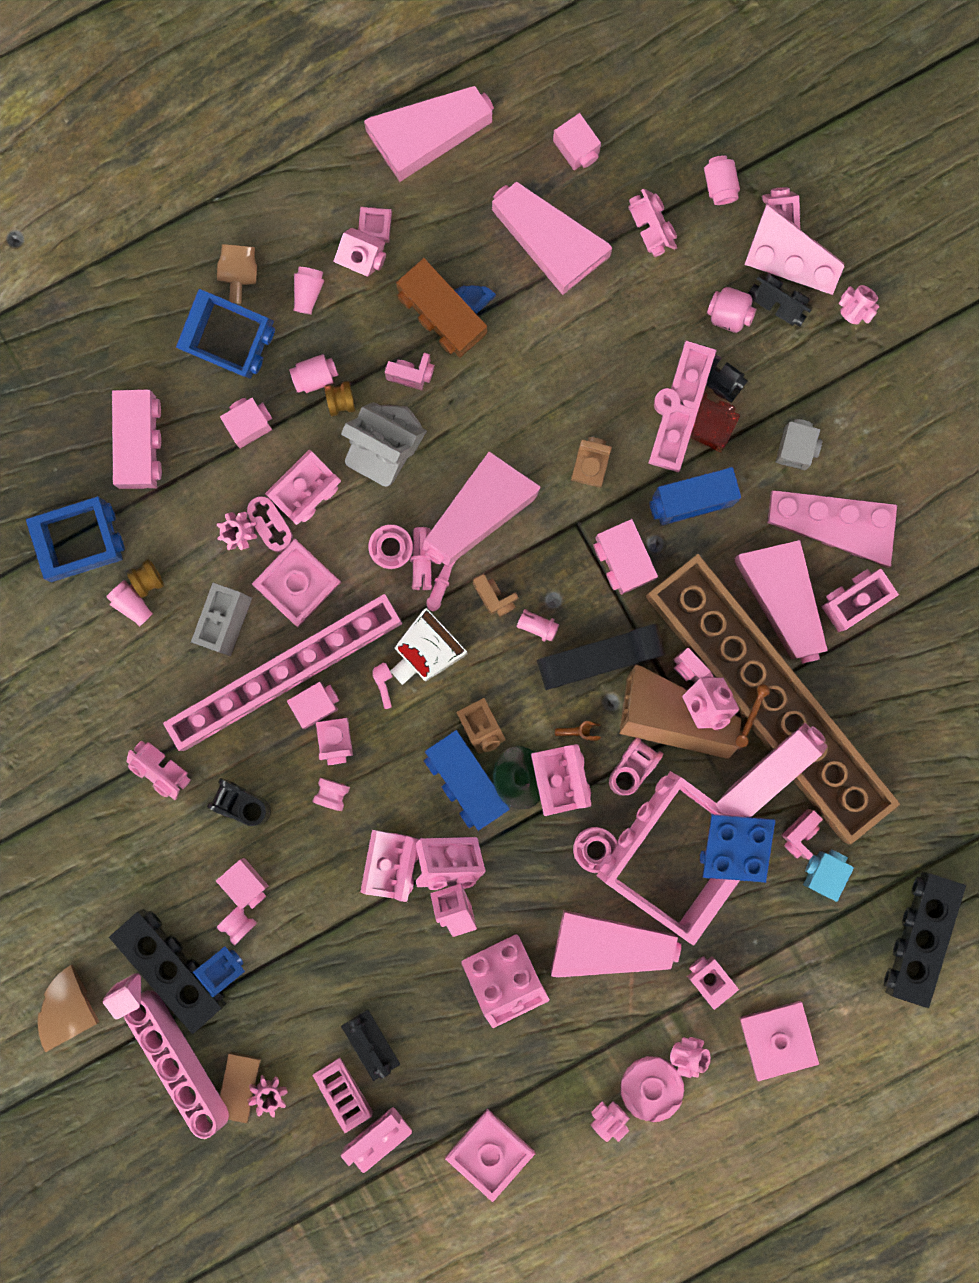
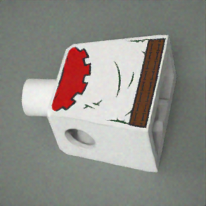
M425 608L396 645L395 649L403 659L390 672L402 685L416 672L426 682L468 653L431 612Z

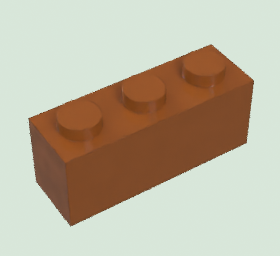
M425 258L396 282L399 292L396 295L407 309L413 307L420 314L417 318L427 331L434 330L441 337L438 341L450 355L455 352L461 358L487 334V325Z

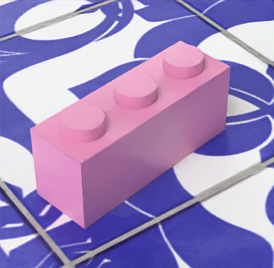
M151 390L112 391L113 485L119 489L157 488V480H161V462L157 461L156 449L161 448V432L156 430V418L161 416L160 399H156Z

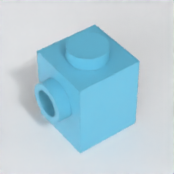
M832 849L829 854L819 851L817 856L813 855L806 866L805 872L808 875L803 885L838 902L854 867L846 864L848 857Z

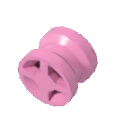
M320 778L318 783L320 790L314 796L312 802L330 809L343 811L344 804L342 800L344 795L349 792L350 787Z
M236 907L217 926V929L220 932H226L230 936V942L235 946L257 922L253 918H247L244 915V909L241 910L239 907Z

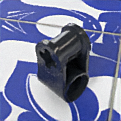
M219 779L220 787L213 801L208 802L207 808L248 826L262 825L268 821L271 815V807L265 799L246 791L245 788L229 780ZM252 803H257L262 811L260 818L256 821L252 820L247 812L248 807Z

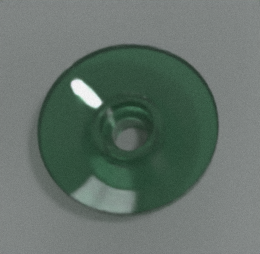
M514 746L503 751L496 760L493 771L494 785L499 797L508 806L519 810L529 809L540 801L531 753L535 752L523 746Z

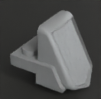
M375 402L367 404L361 408L358 418L345 423L341 435L350 439L349 442L351 443L345 458V464L382 486H389L397 478L407 458L415 453L427 430L422 428L420 422L408 407L379 405Z

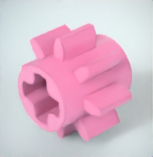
M860 285L856 290L849 286L841 296L839 305L843 307L840 313L852 324L857 325L862 319L869 323L877 314L876 310L879 308V305L876 302L878 297L867 286Z
M233 512L226 513L225 518L227 521L217 523V526L220 528V536L217 539L228 543V550L236 549L237 546L241 550L249 548L247 541L257 539V535L254 534V526L257 523L246 519L247 512L238 513L237 516Z
M683 1037L682 1042H677L673 1046L670 1060L672 1065L678 1067L677 1075L687 1078L692 1076L698 1078L699 1073L706 1072L711 1057L709 1050L702 1048L704 1045L703 1040Z
M261 1075V1082L257 1086L249 1085L250 1091L254 1093V1096L247 1099L249 1106L258 1105L256 1108L257 1116L262 1115L264 1111L269 1112L272 1117H275L274 1111L278 1107H286L281 1096L286 1095L288 1092L286 1087L277 1088L279 1084L277 1076L272 1081H268ZM272 1091L274 1098H267L264 1102L261 1094L268 1095Z
M614 1101L608 1107L601 1102L591 1112L595 1120L590 1125L606 1142L612 1137L619 1142L629 1132L625 1124L630 1118Z

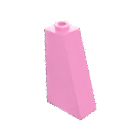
M473 86L370 117L364 121L367 134L399 182H401L492 123V110L494 107L487 94H480L477 88Z
M518 182L514 183L511 187H508V185L503 186L493 196L492 211L562 295L611 256L612 247L609 243Z
M488 452L424 540L422 549L426 551L425 555L436 564L444 563L447 566L451 565L532 503L541 487L491 452Z
M798 540L737 555L734 559L739 571L791 660L800 658L802 664L819 660V653L828 650L801 541Z
M804 723L736 781L715 805L727 816H753L824 753L828 747L824 743V736L817 728L813 726L810 728Z
M563 910L550 973L553 977H571L668 970L672 968L673 962H678L681 943H677L678 937L675 934Z

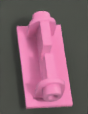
M642 189L644 197L641 198L640 195L631 198L629 200L631 204L629 210L637 227L640 228L649 223L650 227L640 232L648 252L653 253V256L657 257L665 252V246L674 250L677 249L674 242L677 235L672 224L664 220L661 213L664 210V206L660 197L656 193L653 194L646 189Z
M140 741L134 748L137 754L132 750L128 752L126 762L129 763V769L138 777L143 778L145 776L154 783L153 787L160 795L164 797L170 796L176 800L180 791L178 786L184 789L191 781L187 777L188 773L172 760L162 768L159 764L164 760L165 755L151 743Z

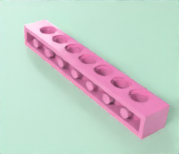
M383 594L165 721L163 725L178 751H186L402 625V622L387 596Z

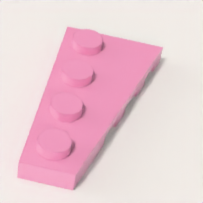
M782 491L771 492L767 523L798 535L815 539L830 547L847 551L862 559L871 560L886 568L891 567L897 505Z

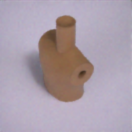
M222 245L217 265V281L229 283V301L241 304L242 285L256 284L257 264L255 260V247Z

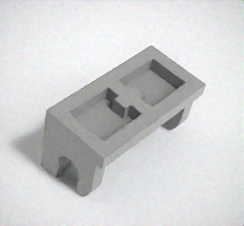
M212 583L191 642L231 656L252 597Z

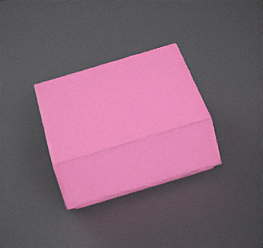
M360 207L358 230L389 243L391 209Z

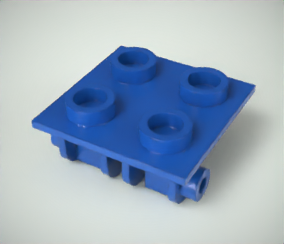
M711 814L707 849L700 853V863L704 864L703 878L766 882L775 819Z

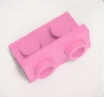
M477 837L420 838L415 844L422 874L416 880L417 887H428L430 890H438L446 886L461 884L463 889L474 886L476 881L486 872Z
M392 1107L343 1148L341 1157L348 1166L354 1162L361 1172L364 1173L412 1134V1129L397 1110Z

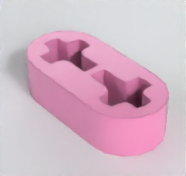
M256 497L250 501L247 507V514L251 522L257 523L254 527L270 550L283 552L293 541V535L274 503L266 497ZM261 504L264 507H270L267 510L270 522L266 523L261 516H254L258 511L257 505ZM275 526L278 532H286V536L283 537L285 542L283 545H279L276 542L271 544L274 536L269 528Z

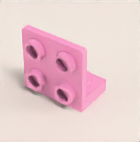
M517 934L462 960V966L481 1010L492 1028L550 1001Z

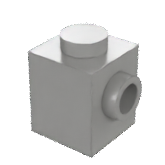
M795 419L794 422L790 421L784 427L775 463L807 470L811 466L813 457L818 458L822 447V440L818 439L820 429L813 428V423L800 419Z

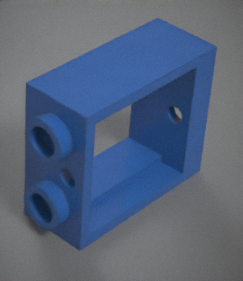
M199 289L176 348L241 376L252 378L253 373L257 374L262 366L263 357L260 355L264 345H269L274 336L275 328L272 327L274 320ZM214 304L260 323L243 367L198 348Z
M731 467L660 486L652 497L653 501H650L649 504L654 520L659 519L662 526L733 507L741 499V494L734 469Z
M95 497L26 519L44 580L54 582L123 560L121 551H124L125 547L120 533H115L112 521H115L116 518L110 503H106L100 497ZM94 510L106 552L60 566L47 525Z

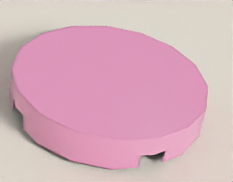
M646 1056L634 1061L626 1069L621 1080V1096L626 1108L634 1117L650 1122H660L670 1118L679 1110L684 1096V1083L682 1077L677 1075V1069L671 1062L660 1057Z

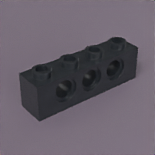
M923 871L920 877L917 876L915 878L911 891L914 899L911 907L906 908L902 919V925L905 926L902 938H897L893 948V956H896L893 968H889L885 974V993L922 1007H930L966 885ZM935 899L938 904V910L934 915L928 916L925 911L928 901ZM926 930L929 935L928 942L923 946H918L916 936L920 931ZM912 961H918L920 966L919 972L915 976L909 977L907 974L908 964Z
M145 909L136 912L109 938L187 1029L194 1034L226 1005L223 1000L225 995L222 991L214 997L210 995L193 973L200 965L194 959L188 960L181 952L183 946L173 935L167 936L160 928L162 922L152 911L147 913ZM146 936L152 937L156 941L157 948L154 953H149L143 948V939ZM165 961H172L176 964L178 972L175 977L168 976L164 972L163 965ZM186 985H193L197 988L199 992L197 1000L192 1001L186 998L184 994Z

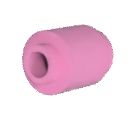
M727 156L711 158L709 164L704 167L709 197L713 199L714 205H725L738 200L740 186L734 160L727 159Z
M324 354L296 363V367L289 369L298 393L302 391L309 393L326 385L334 384L333 377L338 376L333 359H326Z

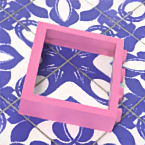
M670 771L667 776L659 780L655 787L656 792L650 801L645 802L639 808L636 815L637 819L633 825L622 832L618 839V846L613 853L607 855L602 860L599 866L600 871L596 876L694 946L740 880L710 878L678 923L617 879L679 790L711 814L725 815L715 805L716 803L682 777Z

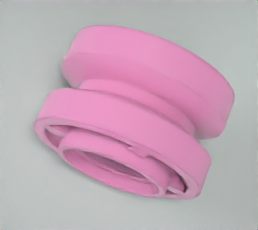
M385 525L375 530L371 535L368 550L372 560L377 565L387 569H395L403 566L410 559L413 543L408 532L402 527ZM386 538H394L399 543V551L394 556L385 555L381 549L382 542Z
M587 828L580 832L574 841V857L583 869L592 873H598L602 860L607 855L613 853L618 846V842L609 831L603 828ZM593 841H600L604 845V853L599 858H591L587 853L588 845Z

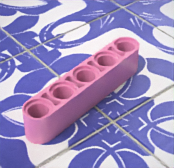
M144 991L141 993V1004L145 1007L146 1013L139 1006L138 1009L125 1015L124 1019L191 1132L198 1138H209L227 1123L229 1118L227 1107L161 997L154 991ZM156 1031L161 1034L163 1041L157 1037ZM173 1059L177 1061L179 1068L174 1065ZM189 1087L195 1091L196 1096L190 1092ZM206 1115H208L211 1118L213 1124L209 1123V1121L206 1118Z

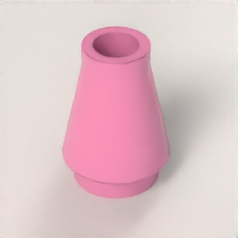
M299 266L298 273L294 274L293 311L312 315L313 307L325 281L322 279V271Z
M125 580L106 596L111 601L110 606L133 620L139 627L153 615L132 584L129 585Z

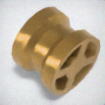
M349 381L342 382L341 386H324L331 417L337 416L340 411L356 412Z
M150 559L144 561L138 569L131 568L126 571L132 586L141 598L148 596L149 591L154 588L160 589L164 587L163 580Z

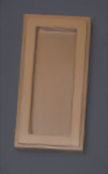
M234 1052L229 1053L220 1094L229 1112L228 1120L248 1123L252 1106H249L247 1099L254 1096V1093L250 1091L249 1085L256 1086L261 1058Z

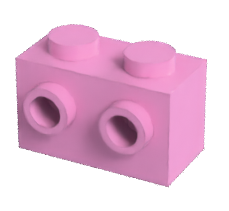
M632 519L597 534V543L593 544L600 562L606 560L610 572L606 573L613 590L619 589L622 595L658 578Z
M866 569L852 578L855 583L847 590L840 586L826 596L828 602L821 607L838 632L847 630L899 595L882 569L872 573Z

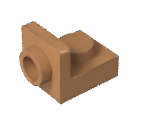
M588 437V441L581 440L571 481L601 488L612 447L606 446L605 440L595 437Z
M483 574L473 580V585L490 615L498 613L499 617L516 608L514 603L519 599L516 592L499 601L497 596L501 595V592L493 578L487 580Z
M485 698L456 712L478 754L493 751L500 743L506 740Z

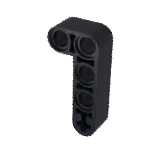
M656 623L632 630L626 634L538 659L537 664L544 688L549 690L666 655Z

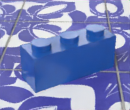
M457 730L425 751L428 756L424 759L425 764L434 776L439 773L446 784L441 787L451 802L456 799L464 809L459 814L469 829L475 826L479 831L510 810Z

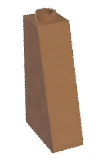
M635 665L627 677L619 734L729 759L737 749L741 748L736 744V737L741 735L743 731L740 730L741 718L736 715L722 729H698L682 697L688 690L639 665Z

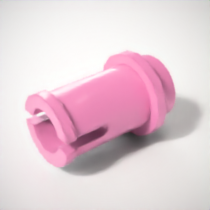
M524 609L517 628L542 637L543 642L546 640L552 642L559 624L555 623L553 618L548 620Z

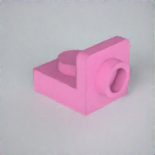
M788 187L771 189V194L762 195L765 204L768 203L788 221L790 220L800 229L799 195L790 192Z
M423 353L419 370L414 369V364L404 360H397L396 363L388 361L385 370L386 380L422 390L424 382L430 383L435 365L430 364V354Z
M348 718L316 722L320 750L319 760L327 759L328 765L347 763L346 756L353 755Z
M807 809L781 835L787 841L784 844L785 848L797 859L802 856L809 860L813 856L801 841L803 839L808 841L820 829L818 824L823 819L814 810Z

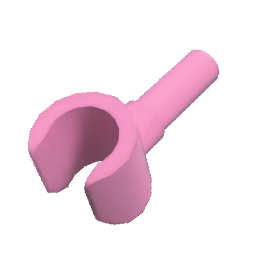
M382 663L373 669L372 674L380 689L384 709H388L392 705L385 681L393 676L387 664Z

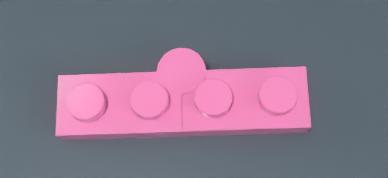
M688 341L685 342L671 389L666 388L659 391L654 399L655 410L663 416L648 464L679 473L716 353L715 349Z

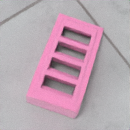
M341 1058L336 1059L313 1074L316 1083L344 1133L372 1117L373 1111ZM339 1071L342 1076L329 1084L325 1082L324 1079ZM345 1082L348 1087L333 1095L331 1091ZM352 1094L354 1099L341 1107L338 1102ZM356 1106L360 1108L361 1111L349 1118L345 1115V1113Z

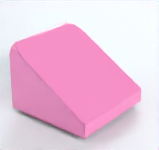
M134 973L113 985L103 998V1004L115 1019H119L139 1008L141 1004V976L139 973Z

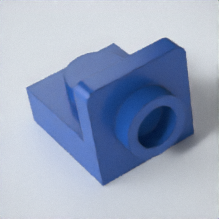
M223 947L193 973L210 995L214 997L245 971L241 967L243 961L234 950L228 951L226 947Z

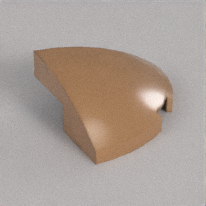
M73 965L59 973L44 993L45 999L41 1012L38 1013V1031L45 1052L100 1022L85 996L87 990Z

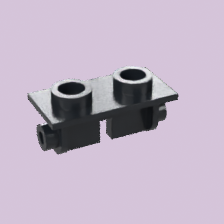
M768 273L765 277L760 274L757 280L762 282L761 285L758 286L754 283L748 292L752 297V301L768 311L771 310L775 302L780 303L781 306L775 315L791 326L796 324L800 327L807 317L802 314L803 310L810 313L813 308L808 304L810 299L797 290H794L793 293L788 292L782 288L784 282L774 275Z
M715 354L706 385L718 397L732 403L748 380L743 377L744 373L726 362L721 370L716 366L722 358Z
M369 1010L341 1025L373 1081L388 1076L391 1070L401 1065Z

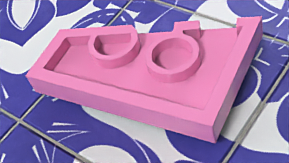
M768 203L766 204L745 265L833 295L844 268V262L817 241L811 239Z

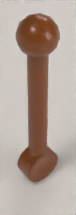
M765 684L758 686V696L743 732L736 737V744L739 747L743 748L748 745L749 740L747 737L764 697L770 693L769 687Z

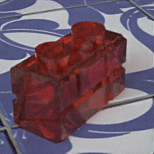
M704 392L690 438L721 453L740 418V414L735 413L736 408L730 403L720 400L717 404L707 399L708 394Z

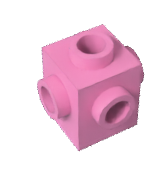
M700 678L682 696L698 729H722L730 723V719L740 710L724 678Z

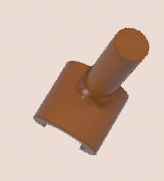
M585 721L580 727L555 728V736L575 735L581 736L585 740L598 741L601 737L590 736V729L593 726L601 725L596 722Z

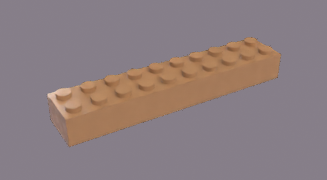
M699 554L645 596L684 646L689 648L712 672L713 678H724L740 709L738 713L746 722L757 699L758 686L765 684L769 687L770 693L764 697L751 729L770 752L804 723L810 728L812 726L817 728L825 738L824 743L828 747L818 759L793 781L843 843L851 845L900 805L898 800Z

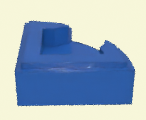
M461 286L454 290L476 314L496 297L492 290L484 286Z

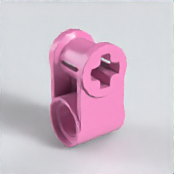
M635 738L609 777L610 789L618 795L633 794L644 779L653 771L664 753L654 751L643 743L642 739ZM621 772L628 773L632 778V785L628 790H622L617 786L616 778Z

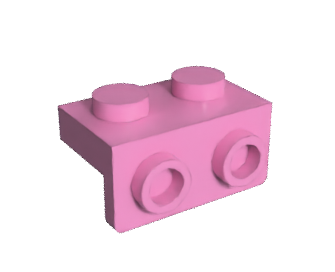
M308 450L265 494L297 525L301 521L306 522L316 511L315 507L323 499L328 500L338 490L337 485L341 480L311 450Z
M578 744L531 753L544 816L591 806V789L586 781L584 756Z
M372 830L360 892L366 895L394 898L407 902L408 895L412 892L414 886L412 874L414 864L418 860L415 844L419 839L403 834Z

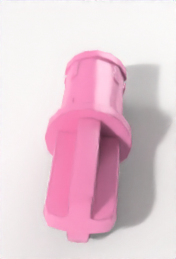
M417 527L413 530V556L410 557V562H413L412 589L420 590V587H422V590L432 589L431 563L433 561L425 555L426 551L422 549L424 540L431 532V529L427 527Z

